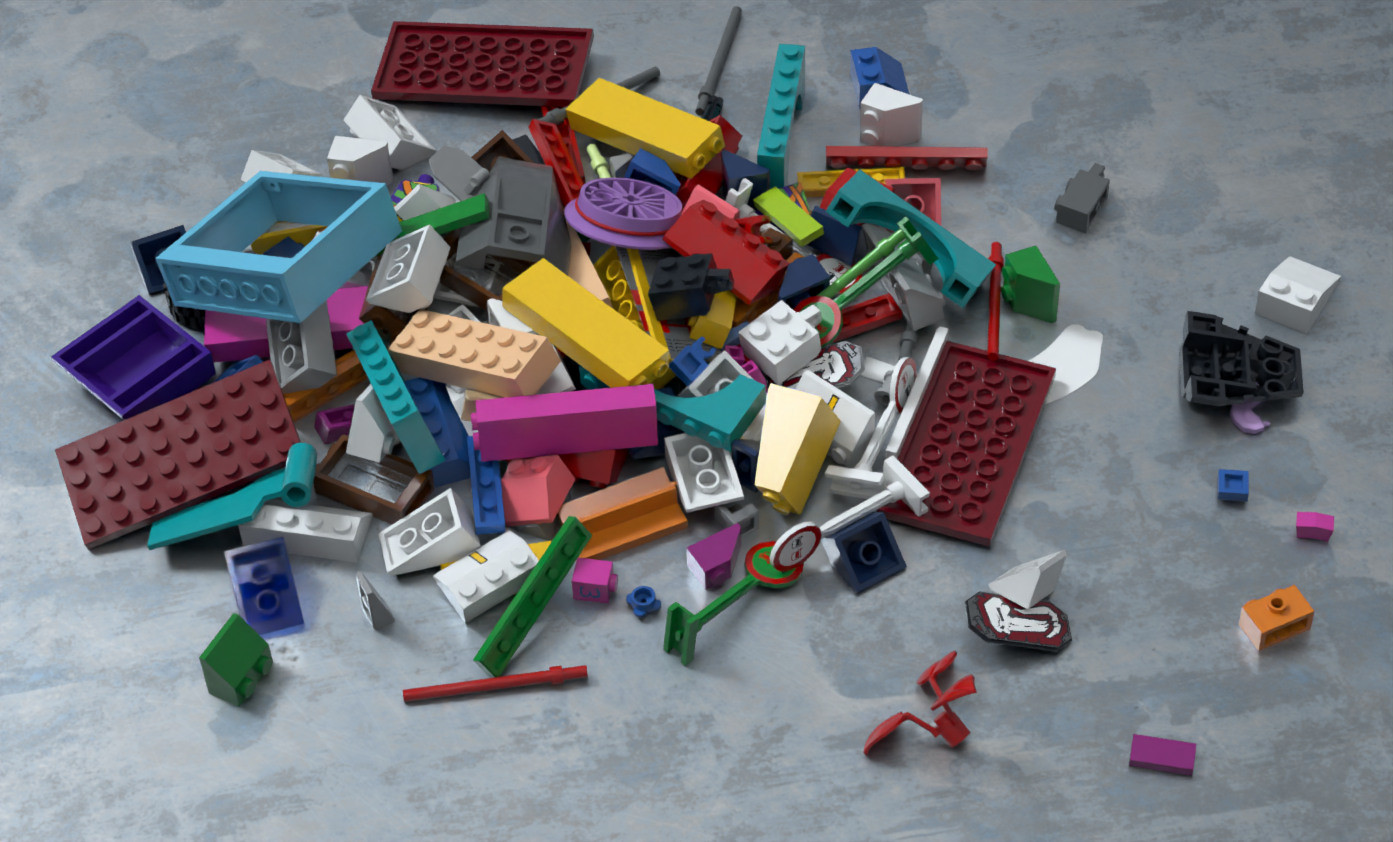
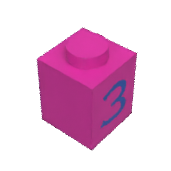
M577 558L571 581L573 599L609 604L611 592H616L618 587V574H614L613 562Z

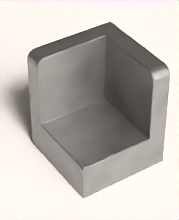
M752 503L744 508L740 504H735L728 509L722 504L714 506V520L723 530L739 523L742 539L759 529V510Z

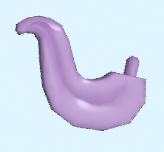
M1262 401L1233 404L1231 406V419L1234 425L1242 432L1257 434L1263 432L1264 427L1270 426L1269 421H1261L1260 416L1251 410Z

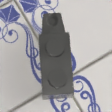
M1095 163L1089 172L1080 169L1074 179H1069L1064 195H1059L1054 205V211H1057L1056 223L1087 233L1108 199L1110 179L1104 178L1103 171L1105 166Z

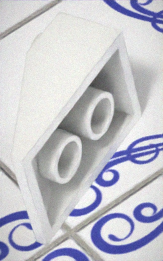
M1289 256L1269 274L1260 288L1255 314L1307 334L1341 280V276Z
M724 350L677 397L693 398L713 394L727 387L740 374L750 379L753 378ZM766 404L740 439H753L757 442L761 439Z
M686 433L664 438L665 458L672 480L677 483L676 489L686 513L744 500L743 491L729 451L716 448L709 442L696 436H689Z
M451 488L378 533L387 573L390 576L457 561L481 547L479 537L475 533V523L470 507Z

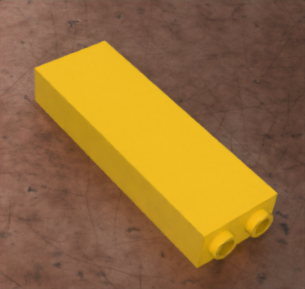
M598 78L565 109L572 130L633 155H636L641 148L665 160L671 171L691 179L725 147L720 125L601 78Z
M544 258L502 288V307L540 336L547 337L551 344L610 388L650 384L657 377L661 378L664 376L669 368L668 348Z

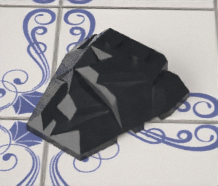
M1187 311L1183 328V342L1179 352L1182 398L1194 403L1224 406L1302 397L1304 389L1299 348L1267 335L1263 339L1247 334L1249 328L1240 325L1239 330L1222 324L1224 318L1217 315Z

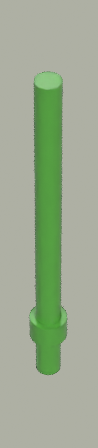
M901 229L897 230L889 238L886 239L884 237L880 240L873 251L817 296L831 299L884 255L888 257L895 251L894 247L905 239Z

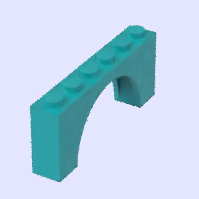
M779 44L757 152V164L770 170V189L788 186L789 151L794 110H802L805 96V46Z
M859 170L839 189L825 211L846 227L857 223H869L882 226L894 232L900 229L897 223L904 217H907L939 258L934 264L938 268L943 281V287L940 292L962 308L975 295L996 266L995 263L862 170Z
M372 320L358 325L348 332L347 336L383 409L418 473L421 474L446 461Z
M579 365L580 381L587 389L610 388ZM741 374L722 390L701 397H675L654 389L657 419L660 422L679 428L689 436H696L709 442L716 448H722L729 452L732 451L731 443L743 436L766 404L765 385Z

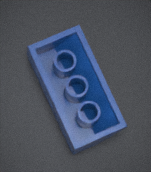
M421 377L403 381L446 460L430 469L433 473L435 488L470 479L467 436L469 435L452 404L446 384Z

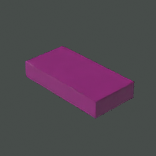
M1133 734L1129 766L1192 776L1197 744Z

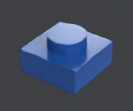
M1219 469L1218 499L1248 501L1249 471Z

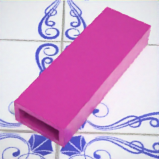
M368 286L341 288L326 300L330 316L333 350L353 348L347 333L358 325L364 324L359 320V315ZM205 310L204 346L211 351L213 362L243 360L254 355H258L260 358L270 357L266 325L267 318Z
M653 384L476 400V412L471 413L472 431L478 430V432L473 433L474 450H480L482 462L658 445L656 400Z

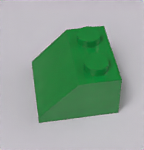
M1037 245L1006 254L1005 267L1002 268L1004 281L1003 286H1001V295L1003 300L1009 302L1014 312L1050 323L1056 322L1060 282Z
M236 613L231 615L199 657L208 693L238 707L241 706L246 698L253 694L256 684L263 675L268 674L273 664L269 644Z

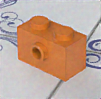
M1292 585L1285 589H1277L1259 600L1253 599L1242 606L1239 626L1255 648L1260 651L1310 630L1315 611L1298 588Z

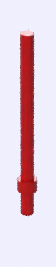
M993 242L991 244V255L988 257L990 261L996 264L990 273L987 358L990 361H996L999 358L1001 272L1004 267L1002 244L1000 242Z
M562 665L549 667L550 670L405 689L403 690L404 702L549 682L552 685L564 684V680L588 677L587 666L562 668Z

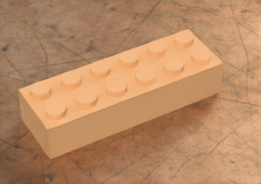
M423 309L418 310L387 349L400 371L404 374L504 398L536 395L561 362L549 339L545 336Z

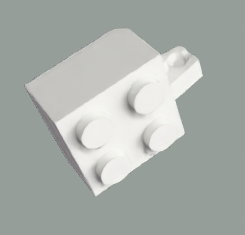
M782 300L738 332L744 355L753 360L778 385L817 357L821 351L819 332L815 329L822 321L821 311L814 305H811L800 313H796Z

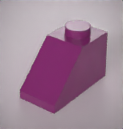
M739 523L686 547L687 566L705 590L715 585H721L732 577L742 545L741 526Z

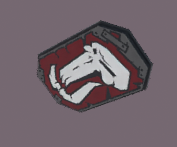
M979 591L964 602L968 628L985 642L1058 652L1072 641L1068 615L1050 601L1041 600L1029 609H1026L1000 594Z

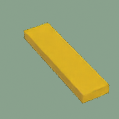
M904 167L853 169L855 171L862 170L873 179L884 184L885 179L905 178ZM844 170L797 172V183L801 182L806 198L824 197L826 190Z

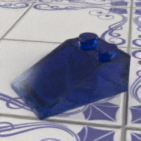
M284 537L224 551L239 616L259 635L305 624L293 567Z

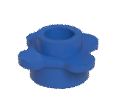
M639 586L626 597L627 604L632 605L633 613L637 617H643L646 613L652 610L657 611L661 608V601L656 599L654 590L648 586Z

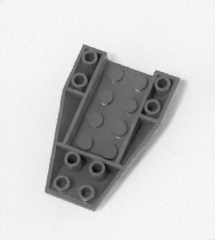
M498 157L489 173V177L485 180L478 195L485 193L489 199V218L460 228L455 266L483 270L486 254L529 262H538L544 258L568 276L571 239L553 167Z

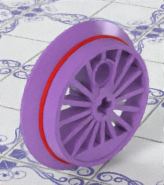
M600 178L589 181L582 186L579 197L569 202L565 207L564 216L568 224L576 231L599 242L630 249L658 250L671 248L662 239L682 216V203L670 191L648 182L628 178Z

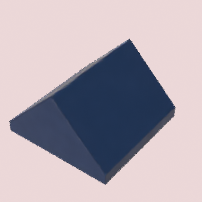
M724 149L721 152L722 191L725 201L728 191L733 188L738 192L741 181L746 178L753 183L747 205L754 210H758L754 206L753 199L770 190V170Z
M815 205L811 217L823 226L824 234L806 245L850 266L868 255L861 226L853 224L850 227H846L826 213L825 209Z
M184 225L130 242L138 272L148 294L164 289V278L156 257L186 233Z

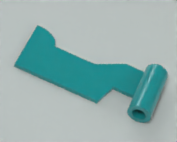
M296 443L288 451L285 468L259 478L234 494L191 506L153 522L147 544L148 549L153 550L253 521L265 501L277 497H282L283 501L292 507L306 505L310 501L317 463L316 449L308 443Z

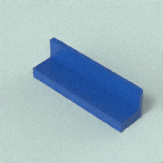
M467 436L476 535L500 533L501 535L505 533V518L499 460L482 462L480 450H474L473 436Z

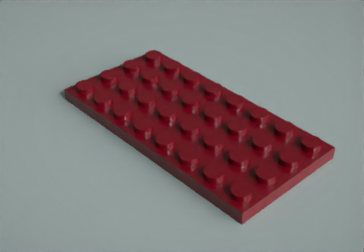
M393 21L371 89L372 99L567 107L579 97L594 39V32L590 28Z
M946 341L897 458L930 492L929 497L922 500L928 507V512L918 517L902 499L894 503L890 502L877 509L876 512L884 513L886 519L990 547L1055 379L1056 368L999 354L998 360L990 361L987 358L986 350Z
M269 359L57 448L55 452L84 545L89 550L286 467L290 447L296 443H301L274 366Z

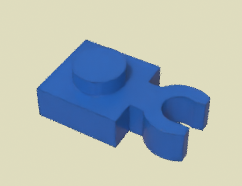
M700 337L692 346L688 344L669 364V368L687 386L694 382L708 366L705 361L714 355L716 351L714 347L708 352L702 349L701 344L705 340L704 337Z

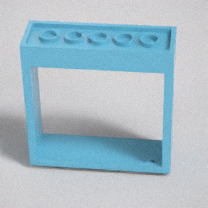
M259 171L156 257V261L174 306L301 323L402 232L386 183ZM277 221L328 226L293 258L242 252Z

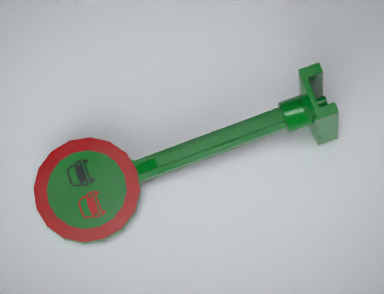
M904 217L897 223L906 240L898 246L894 253L836 299L832 300L824 296H813L801 301L794 308L796 313H800L809 306L814 305L821 311L822 321L815 327L819 332L821 348L831 344L839 335L843 326L842 309L905 259H910L916 253L929 265L939 259L907 217Z
M775 541L761 542L751 547L746 553L744 562L748 576L694 615L677 602L668 607L663 650L667 653L673 648L682 654L681 663L686 666L694 660L696 636L701 631L703 625L757 585L783 588L796 583L802 576L804 563L792 570L780 572L770 562V554L776 544Z

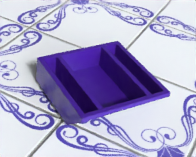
M140 295L51 356V360L125 420L191 393L216 375L211 351Z

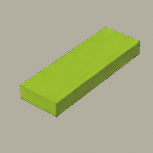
M773 187L753 199L754 206L764 215L769 216L774 224L801 247L824 234L823 226L777 187Z

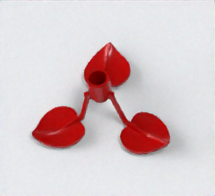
M955 650L928 667L916 682L918 686H921L930 681L938 696V699L932 704L930 709L934 711L943 706L945 710L934 719L935 728L909 712L903 714L900 711L883 721L871 732L864 745L863 753L866 757L870 748L907 720H911L928 730L935 738L941 735L951 748L958 745L970 734L969 729L955 712H952L948 702L977 693L974 683L975 677L972 674L965 676L953 684L944 694L936 682L938 674L954 663L957 656Z

